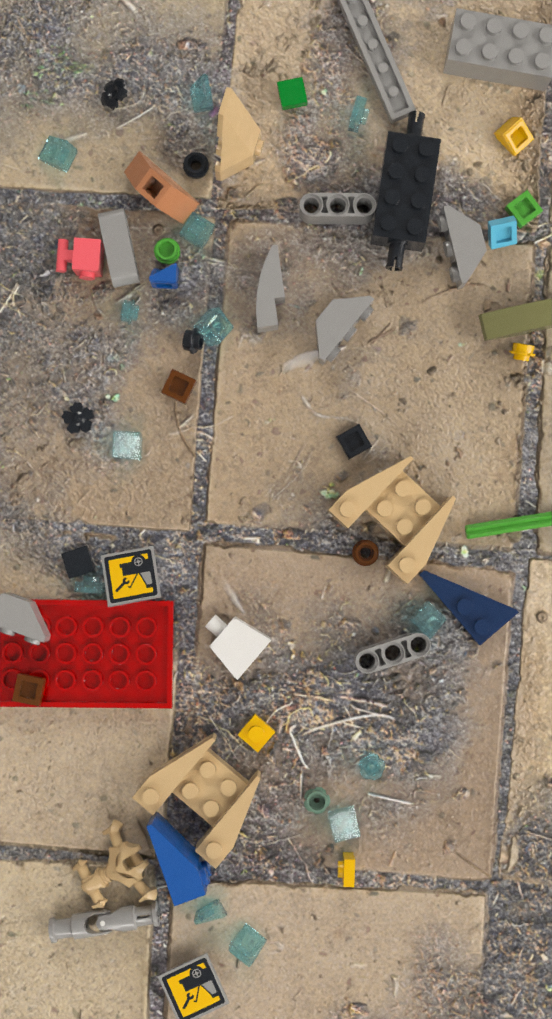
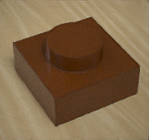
M172 369L161 393L186 405L197 380Z
M19 673L12 701L40 706L46 678Z

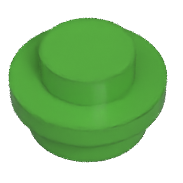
M171 238L159 240L154 247L156 259L165 265L175 263L180 257L179 244Z

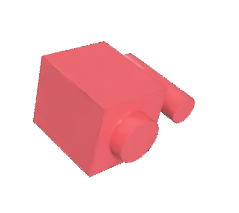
M74 237L73 250H68L69 240L58 239L56 272L66 273L67 263H72L73 272L82 280L91 281L95 280V277H103L105 248L101 239Z

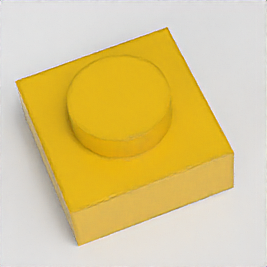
M255 713L239 731L238 736L256 752H259L275 733V730Z
M343 852L342 861L337 862V877L342 878L343 887H354L355 857L353 852Z

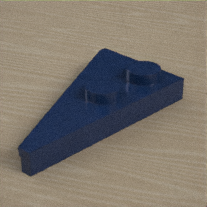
M423 570L418 574L478 645H482L519 613L510 606Z

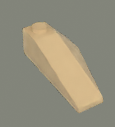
M226 87L218 113L217 137H219L216 155L221 157V162L216 161L215 176L218 181H223L253 165L256 156H261L264 147L260 128L233 89Z

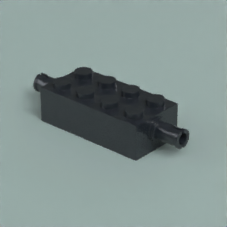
M417 111L408 113L406 134L388 131L385 142L370 244L389 247L385 268L392 271L394 266V260H396L394 271H402L405 250L422 252L426 244L441 139L422 136L425 114L420 111L417 122H415Z

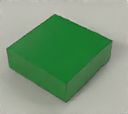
M303 77L277 82L282 111L307 106L308 101Z

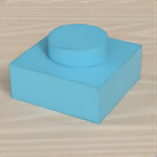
M514 216L488 221V245L491 250L517 244V220Z

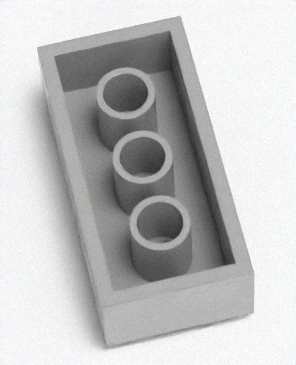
M457 8L451 24L443 73L545 91L552 80V25Z

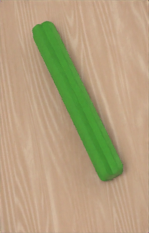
M552 511L469 524L465 526V535L468 539L552 526Z

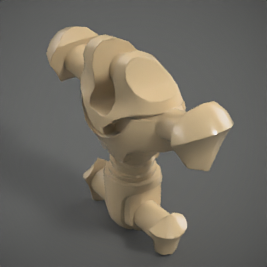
M114 819L112 824L102 831L103 835L109 834L112 842V847H109V858L106 866L103 868L98 867L91 874L86 865L87 860L79 859L72 867V870H77L82 879L81 889L87 895H90L94 903L91 906L93 909L104 908L108 899L103 897L99 889L108 887L109 883L113 880L123 883L128 888L134 886L141 895V898L138 900L139 903L144 900H156L157 887L149 888L143 880L146 867L150 862L148 859H142L139 853L142 849L140 844L122 841L119 830L123 828L124 824L119 820Z

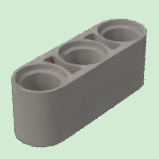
M307 193L301 198L299 204V216L306 224L363 225L373 219L376 210V200L367 193ZM312 204L318 210L314 213H308L304 207ZM337 204L342 206L344 211L334 213L330 208ZM359 205H366L370 211L368 213H361L357 207Z
M124 208L98 213L113 287L117 288L140 283Z
M409 632L358 649L354 654V664L362 673L369 674L427 655L431 648V641L421 632ZM415 637H421L424 641V645L419 651H413L411 648V641ZM390 645L398 647L399 652L394 659H388L385 656V650ZM365 653L373 656V663L369 667H362L359 664L360 657Z

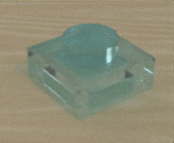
M357 95L348 131L358 133L360 125H366L370 109L365 108L367 98Z
M83 576V581H75L74 592L103 594L106 593L105 582H99V577Z

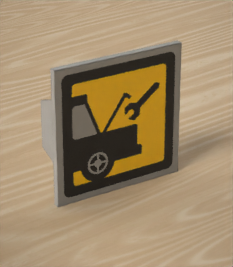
M154 546L101 555L108 607L161 598Z
M207 953L157 976L176 1019H197L229 1004V1000Z

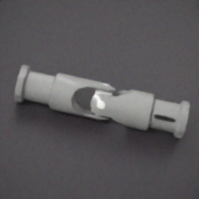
M152 901L151 905L136 907L134 904L122 906L113 913H109L110 910L104 909L72 914V917L56 920L55 917L49 919L48 924L51 943H57L58 939L70 937L76 940L109 934L112 930L127 932L137 930L140 926L152 924L158 927L160 926L158 902ZM98 915L96 926L99 931L96 932L90 929L88 924L90 916Z

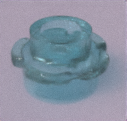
M134 299L131 301L123 300L120 321L128 322L127 325H130L132 320L137 321L139 305H135Z
M374 753L368 754L367 757H362L359 762L360 774L365 779H379L385 770L383 759H380ZM373 764L374 769H370L369 766Z

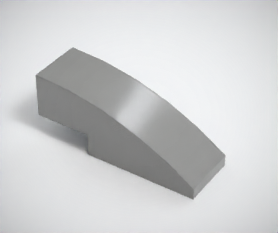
M277 245L271 246L259 278L256 297L258 333L278 330L275 304L285 303Z

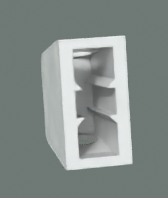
M215 614L205 626L217 637L211 643L210 648L237 680L271 642L269 636L237 617H234L227 625Z

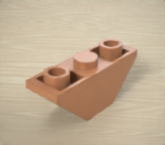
M141 151L137 153L124 171L133 187L156 208L182 224L186 223L200 204Z

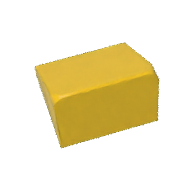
M511 117L494 133L497 140L513 156H516L534 139L522 117Z

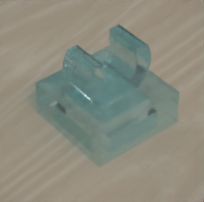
M192 212L179 234L180 237L203 249L216 226L197 213Z

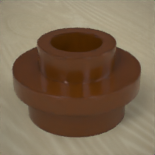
M370 540L358 541L352 549L354 561L361 566H370L378 559V547ZM362 548L369 549V557L363 558L360 555Z

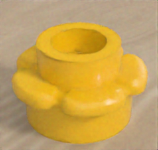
M513 343L512 350H509V353L514 354L513 359L529 361L530 356L534 357L536 355L533 353L534 345Z

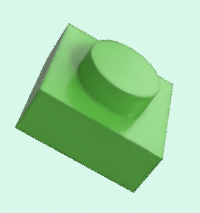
M528 190L504 208L509 216L515 217L519 229L543 212V209Z

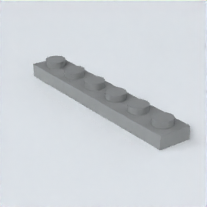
M337 0L390 123L392 124L408 117V113L416 111V108L369 1Z

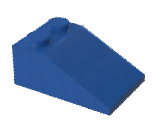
M155 812L146 827L174 906L206 895L208 884H210L209 877L212 876L209 863L206 860L203 861L202 857L195 852V847L159 812Z

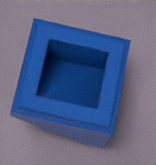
M177 263L165 269L155 268L152 270L149 282L153 288H178L179 268Z

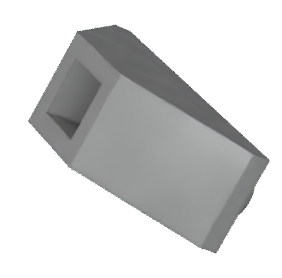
M447 205L443 206L439 214L440 216L437 217L439 231L444 232L446 241L443 242L445 256L450 257L452 265L449 268L452 283L456 282L458 290L463 289L487 249L481 225Z
M371 296L334 299L329 303L315 322L320 364L324 365L327 360L332 362L341 351L338 346L342 341L348 342L356 333L355 325L361 319L365 322L374 309L371 306L374 298Z
M11 592L0 594V632L14 636L15 633L24 635L25 641L40 645V642L49 641L51 634L35 601Z

